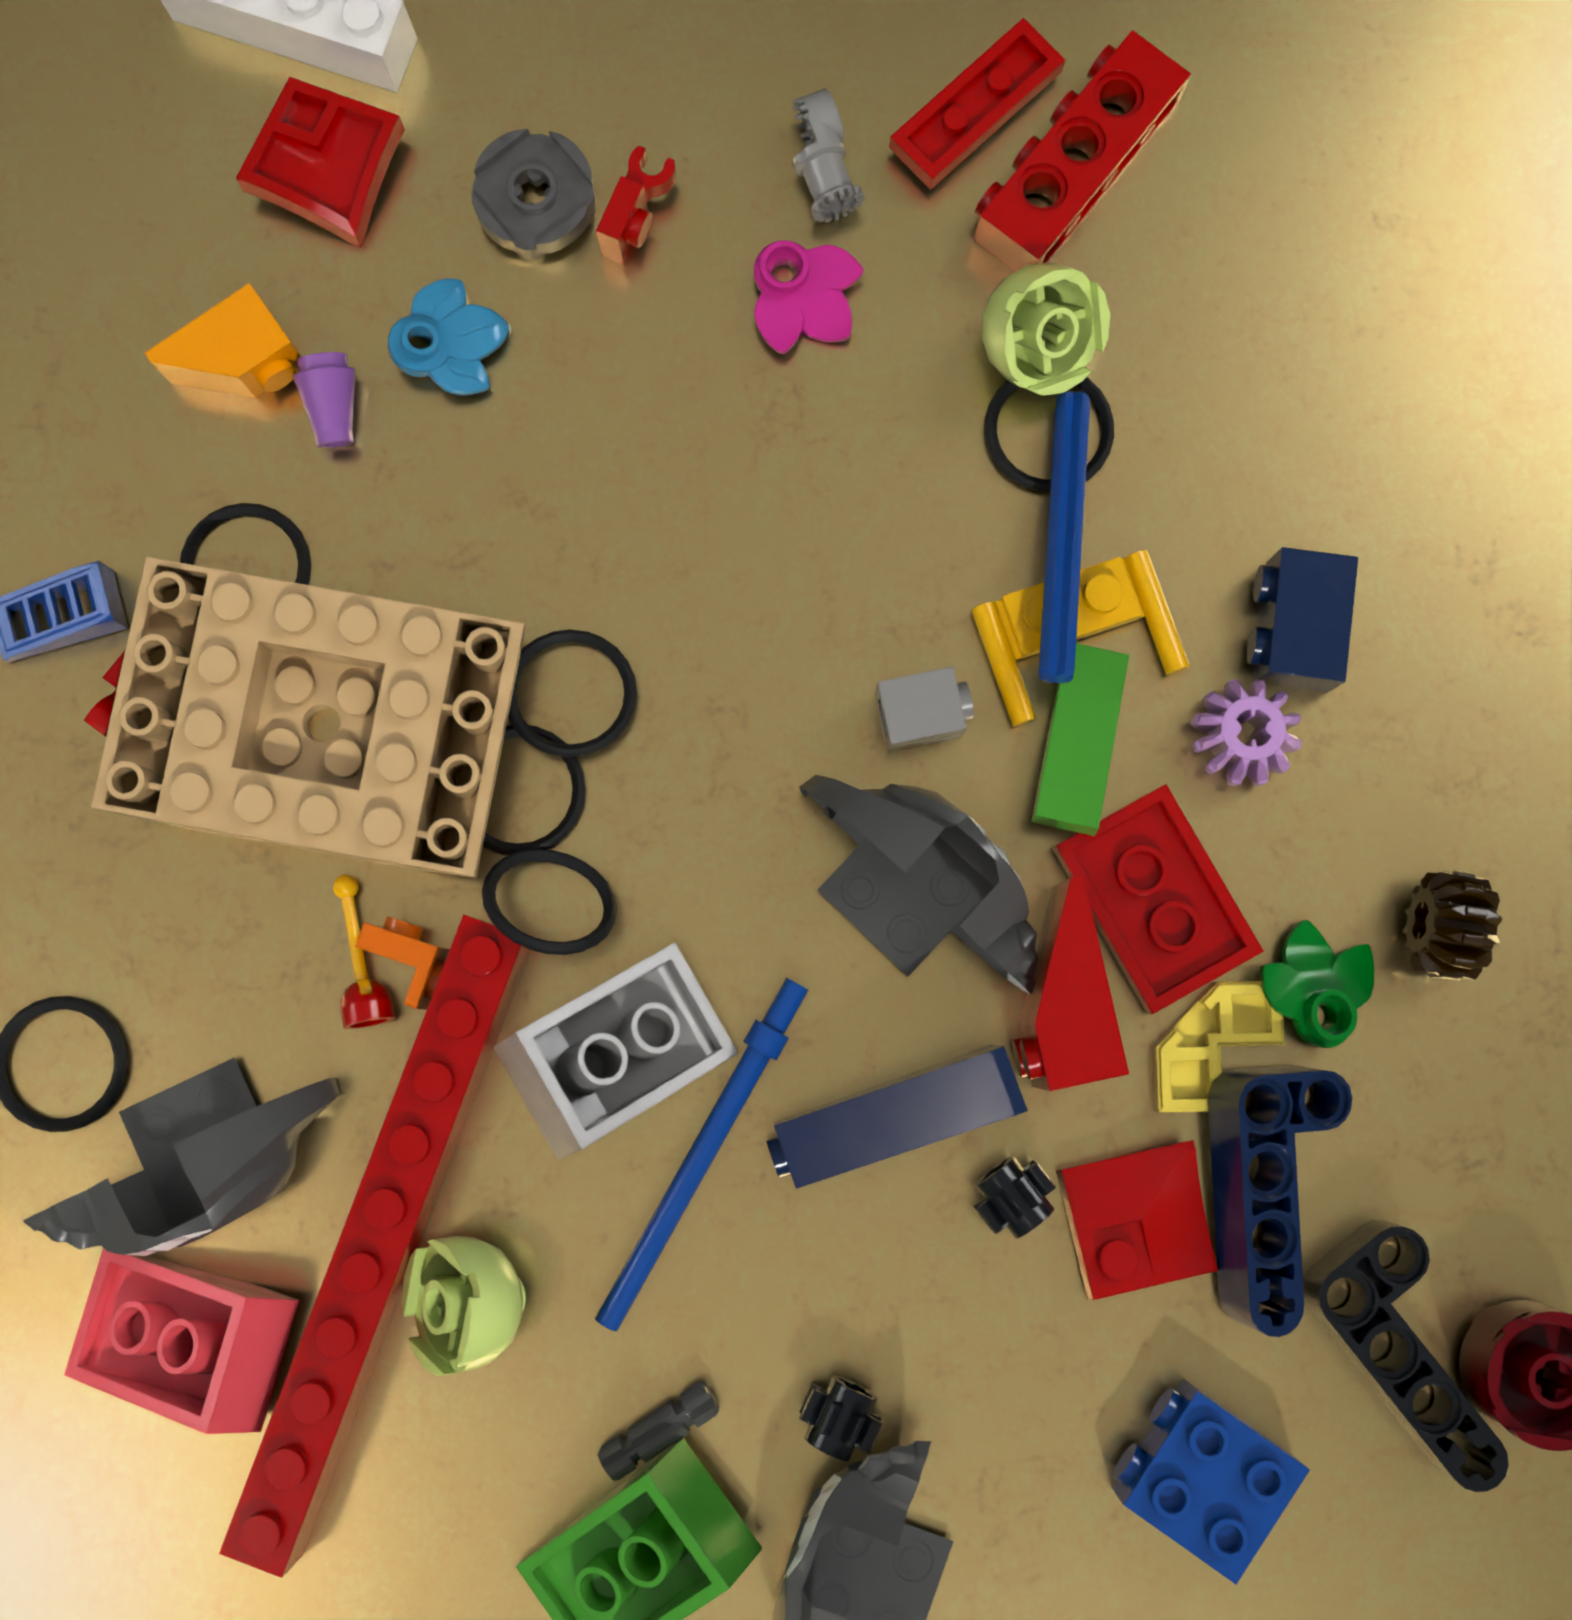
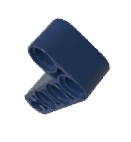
M1296 1065L1232 1069L1220 1074L1213 1081L1209 1089L1208 1111L1219 1300L1221 1308L1228 1317L1267 1336L1281 1337L1289 1334L1298 1326L1303 1316L1304 1289L1295 1133L1330 1130L1338 1127L1347 1119L1352 1107L1351 1089L1342 1076L1332 1071ZM1312 1085L1313 1099L1310 1106L1306 1109L1305 1094L1309 1086ZM1253 1089L1255 1103L1253 1109L1247 1115L1245 1099L1249 1091ZM1257 1155L1259 1161L1258 1171L1255 1177L1250 1180L1248 1174L1249 1165ZM1261 1222L1262 1235L1253 1246V1231Z

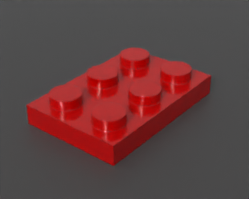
M1167 784L1100 820L1099 830L1095 836L1077 833L1052 848L1069 878L1084 875L1094 922L1148 1015H1153L1264 952Z

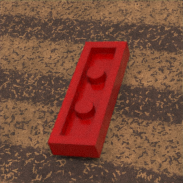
M1023 17L890 136L889 148L931 190L1062 73L1065 59Z

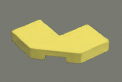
M1261 981L1212 982L1153 1045L1155 1112H1208L1209 1089L1213 1081L1222 1074L1221 1046L1285 1045L1284 1017L1275 1012L1264 996Z

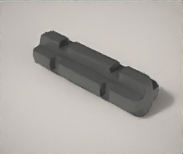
M698 1382L681 1393L679 1402L675 1403L673 1400H670L628 1428L629 1431H627L626 1437L623 1438L619 1434L601 1446L597 1454L599 1461L613 1481L620 1480L637 1469V1461L640 1459L646 1463L690 1434V1426L693 1424L699 1428L718 1414V1402L704 1382Z

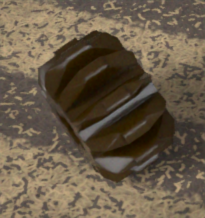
M1460 871L1427 872L1421 880L1420 886H1415L1412 890L1410 908L1405 909L1407 923L1402 930L1403 934L1407 937L1404 951L1406 957L1410 958L1414 971L1425 973L1432 978L1444 980H1476L1483 967L1490 965L1492 962V948L1494 944L1500 942L1497 937V929L1502 921V917L1497 914L1500 902L1498 893L1492 891L1489 880L1478 878L1472 873Z

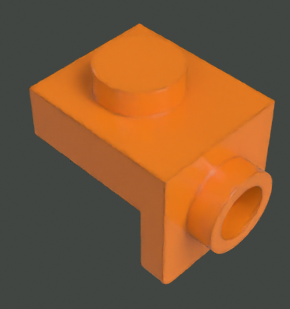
M390 916L386 917L383 927L364 922L355 947L416 967L404 1005L415 1009L427 1010L449 949L420 940L423 927Z

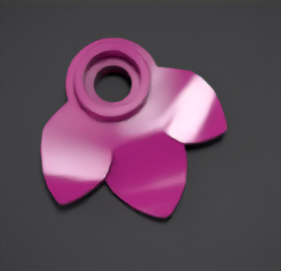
M782 240L773 242L763 248L754 264V280L761 292L754 309V318L764 341L776 352L786 354L794 346L802 332L807 337L821 342L834 343L849 339L852 329V314L848 301L842 291L852 286L863 275L864 270L859 262L846 250L829 244L806 250L798 243ZM780 267H789L796 275L788 282H781L773 276V273Z

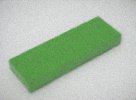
M1076 643L1073 679L1068 683L1057 684L1031 822L1095 836L1099 830L1129 661L1128 654Z

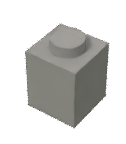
M953 666L877 682L875 697L888 753L959 739L967 729L965 720L974 719L973 703L966 681L956 682Z

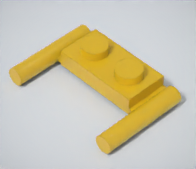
M1147 550L1135 552L1123 559L1120 556L1080 570L1076 641L1145 617L1165 674L1171 675L1190 667ZM1044 582L1004 595L1001 600L983 603L971 609L1013 727L1021 726L1037 719L1016 660L1040 653Z

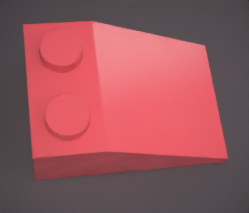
M103 1248L64 1375L205 1434L261 1432L299 1300L253 1283L148 1255L115 1254Z

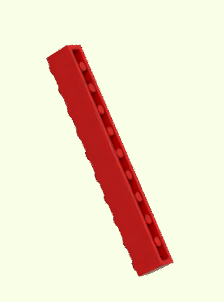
M464 914L462 916L219 1552L220 1555L280 1578L303 1556L402 1294L403 1278L409 1258L421 1244L492 1056L493 1046L496 1045L531 950L514 943L503 935L493 924Z

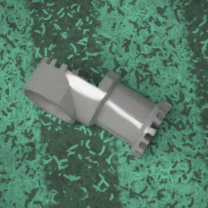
M824 88L793 101L794 111L800 110V113L795 114L796 120L802 118L803 123L798 124L799 130L803 128L806 130V133L801 134L803 140L806 139L807 142H805L806 147L794 156L792 166L796 175L804 177L814 201L810 210L815 221L823 222L825 220V223H829L832 218L834 221L839 220L838 213L842 212L843 217L848 216L847 209L853 212L855 207H860L863 204L862 202L865 200L861 187L852 184L842 160L846 153L842 144L844 143L843 127L832 95L828 89Z

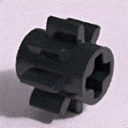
M1012 1155L989 1170L975 1184L984 1198L973 1207L995 1234L1007 1227L1016 1239L1020 1238L1040 1225L1054 1211V1207L1045 1196L1052 1192L1056 1186L1039 1163L1034 1160L1022 1167L1016 1157Z
M835 1375L832 1376L826 1390L816 1384H812L799 1411L801 1414L799 1419L810 1424L804 1439L825 1454L843 1461H849L855 1446L870 1453L883 1425L880 1422L882 1417L872 1413L877 1397L860 1385Z

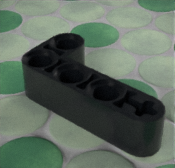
M1371 1220L1358 1227L1314 1263L1304 1274V1301L1308 1309L1432 1465L1465 1489L1474 1492L1489 1491L1497 1487L1506 1477L1509 1463L1505 1447L1391 1304L1415 1285L1427 1272L1430 1261L1429 1249L1424 1239L1414 1230L1385 1220ZM1395 1236L1400 1243L1401 1253L1399 1259L1393 1266L1383 1269L1378 1259L1380 1245L1387 1238ZM1340 1278H1347L1351 1286L1349 1301L1345 1306L1331 1310L1327 1301L1329 1287L1334 1281ZM1389 1331L1393 1341L1391 1353L1380 1362H1373L1370 1357L1372 1340L1376 1335ZM1426 1385H1432L1435 1395L1433 1405L1427 1412L1415 1415L1413 1410L1415 1394ZM1453 1432L1469 1442L1467 1450L1472 1458L1466 1464H1464L1466 1461L1465 1454L1446 1435Z

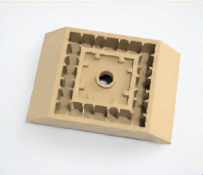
M146 557L91 808L180 828L425 872L476 878L526 625L525 623ZM322 709L336 710L340 718V728L337 734L325 742L314 741L309 733V722L312 716Z

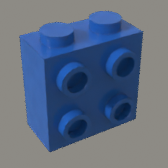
M1183 1379L1177 1390L1173 1388L1167 1389L1156 1402L1150 1415V1422L1154 1425L1141 1445L1138 1446L1133 1443L1122 1454L1113 1473V1477L1117 1482L1112 1489L1124 1506L1234 1584H1237L1310 1469L1284 1448Z

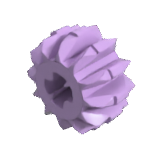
M1234 679L1224 685V696L1212 691L1203 698L1202 701L1209 713H1198L1192 718L1191 725L1195 729L1207 733L1208 736L1193 742L1192 750L1195 753L1211 750L1214 757L1206 763L1204 768L1208 774L1211 775L1226 765L1228 766L1226 774L1228 785L1237 786L1241 784L1247 774L1254 786H1260L1268 782L1269 770L1282 774L1290 768L1289 760L1284 752L1299 750L1302 741L1297 736L1287 733L1286 730L1301 722V715L1298 713L1283 715L1279 710L1288 699L1287 693L1280 691L1267 700L1265 699L1266 685L1264 680L1256 679L1245 691L1243 685L1237 679ZM1247 721L1252 724L1255 730L1250 736L1251 741L1243 744L1237 735L1242 730L1241 725Z

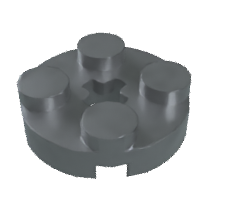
M521 129L498 137L479 156L474 169L476 177L473 183V192L471 191L472 204L482 228L492 240L505 249L516 251L524 259L535 260L543 257L546 253L561 250L574 242L583 233L589 220L594 216L596 199L589 163L582 151L571 140L549 131L550 136L543 134H530L529 129ZM527 181H530L536 187L544 182L549 185L544 192L545 199L536 204L533 202L527 204L521 201L524 197L521 186Z

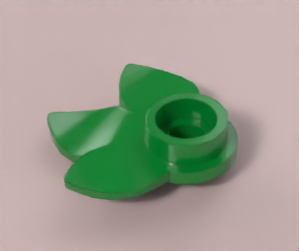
M1300 921L1284 940L1282 949L1283 963H1268L1261 966L1262 990L1266 1000L1275 1012L1293 1020L1294 1028L1304 1042L1316 1048L1336 1047L1352 1034L1357 1023L1356 1009L1365 1004L1372 995L1374 987V959L1370 945L1362 944L1334 954L1324 937L1310 921ZM1319 1006L1323 1009L1325 1014V1020L1322 1026L1320 1025L1317 1016Z

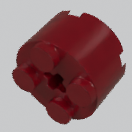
M1530 1300L1507 1301L1493 1307L1481 1309L1474 1316L1460 1351L1459 1369L1465 1397L1489 1422L1532 1446L1551 1451L1572 1450V1314ZM1544 1367L1542 1376L1536 1375L1538 1369H1543Z

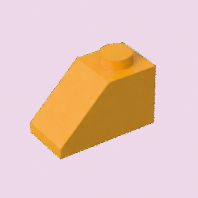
M250 283L145 352L149 361L171 384L257 398L264 392L278 391L288 385L298 370L297 359L302 357Z

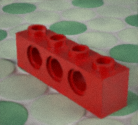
M1134 30L1128 34L1117 49L1110 44L1107 45L1092 64L1087 74V77L1091 80L1081 93L1077 94L1071 90L1058 104L1050 118L1053 126L1042 140L1032 136L1020 150L1012 165V168L1016 170L1004 186L995 182L982 196L974 211L979 216L974 241L1014 272L1029 264L1049 263L1179 104L1191 73ZM1102 104H1117L1126 113L1121 115L1109 113L1103 108ZM1068 148L1080 149L1088 155L1089 159L1085 161L1073 160L1063 150ZM1032 193L1042 194L1052 202V205L1036 207L1030 204L1025 196Z

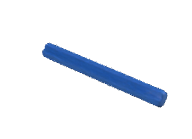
M1082 391L1060 393L1057 396L1038 672L1040 680L1047 683L1064 684L1071 682L1075 671L1090 397Z

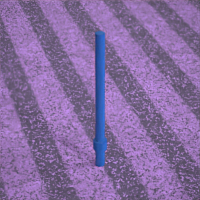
M787 977L762 1022L755 1019L743 1041L748 1047L598 1311L595 1320L612 1331H618L770 1058L777 1061L789 1038L784 1033L808 992V989Z

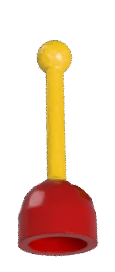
M347 874L340 875L333 883V892L342 902L355 982L349 985L343 992L340 999V1012L343 1029H359L393 1021L395 1015L388 990L382 984L369 980L363 949L355 947L360 929L354 896L357 894L359 886L357 880Z

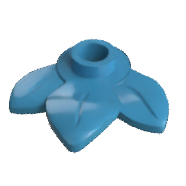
M449 278L437 280L423 287L414 296L411 315L398 320L393 325L388 336V352L394 364L408 375L415 377L429 376L443 391L451 394H477L488 390L490 386L487 372L480 360L492 354L503 344L510 332V325L492 309L476 304L466 305V292L461 280ZM414 337L423 338L429 341L431 345L425 349H418L413 347L408 340Z

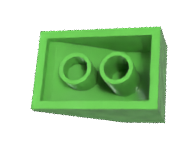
M682 1438L633 1473L529 1554L516 1568L552 1620H683L730 1589L763 1548L688 1443Z

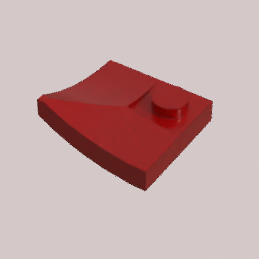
M289 76L236 179L243 192L289 210L330 231L350 244L361 248L379 189L405 129L399 115Z
M1194 1140L1056 1170L1088 1300H1097L1218 1271L1203 1205Z

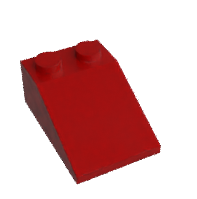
M1084 875L1070 877L1052 887L1036 951L1038 955L1034 978L1036 983L1032 995L1029 993L1025 995L1018 1024L1021 1038L1012 1040L1013 1054L1019 1076L1021 1078L1028 1077L1031 1080L1032 1087L1046 1091H1054L1129 1075Z

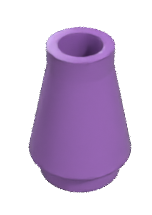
M323 352L299 357L297 359L298 373L293 375V379L314 431L316 446L318 448H336L353 444L352 428L356 370L349 367L347 354Z

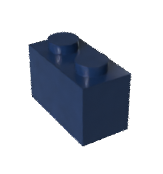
M1282 547L1266 562V565L1259 566L1254 583L1253 598L1254 602L1262 603L1259 627L1254 626L1252 628L1247 646L1248 664L1255 665L1254 681L1260 679L1265 681V685L1325 693L1346 682L1358 557Z

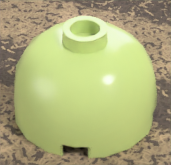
M1059 263L1029 264L1005 277L990 294L982 314L981 336L989 362L1010 383L1042 396L1059 394L1083 382L1092 371L1085 367L1091 361L1095 350L1104 351L1109 338L1111 314L1105 292L1098 283L1090 281L1083 272Z
M454 1236L426 1241L430 1244L428 1247L417 1248L411 1254L403 1278V1317L415 1315L416 1326L420 1335L408 1338L413 1353L423 1368L436 1376L474 1370L492 1363L513 1342L526 1303L525 1288L515 1268L501 1249L475 1237Z

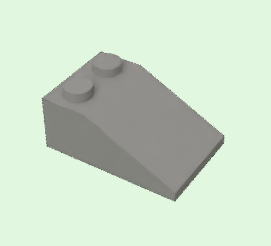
M675 942L493 1046L556 1159L586 1148L738 1054Z

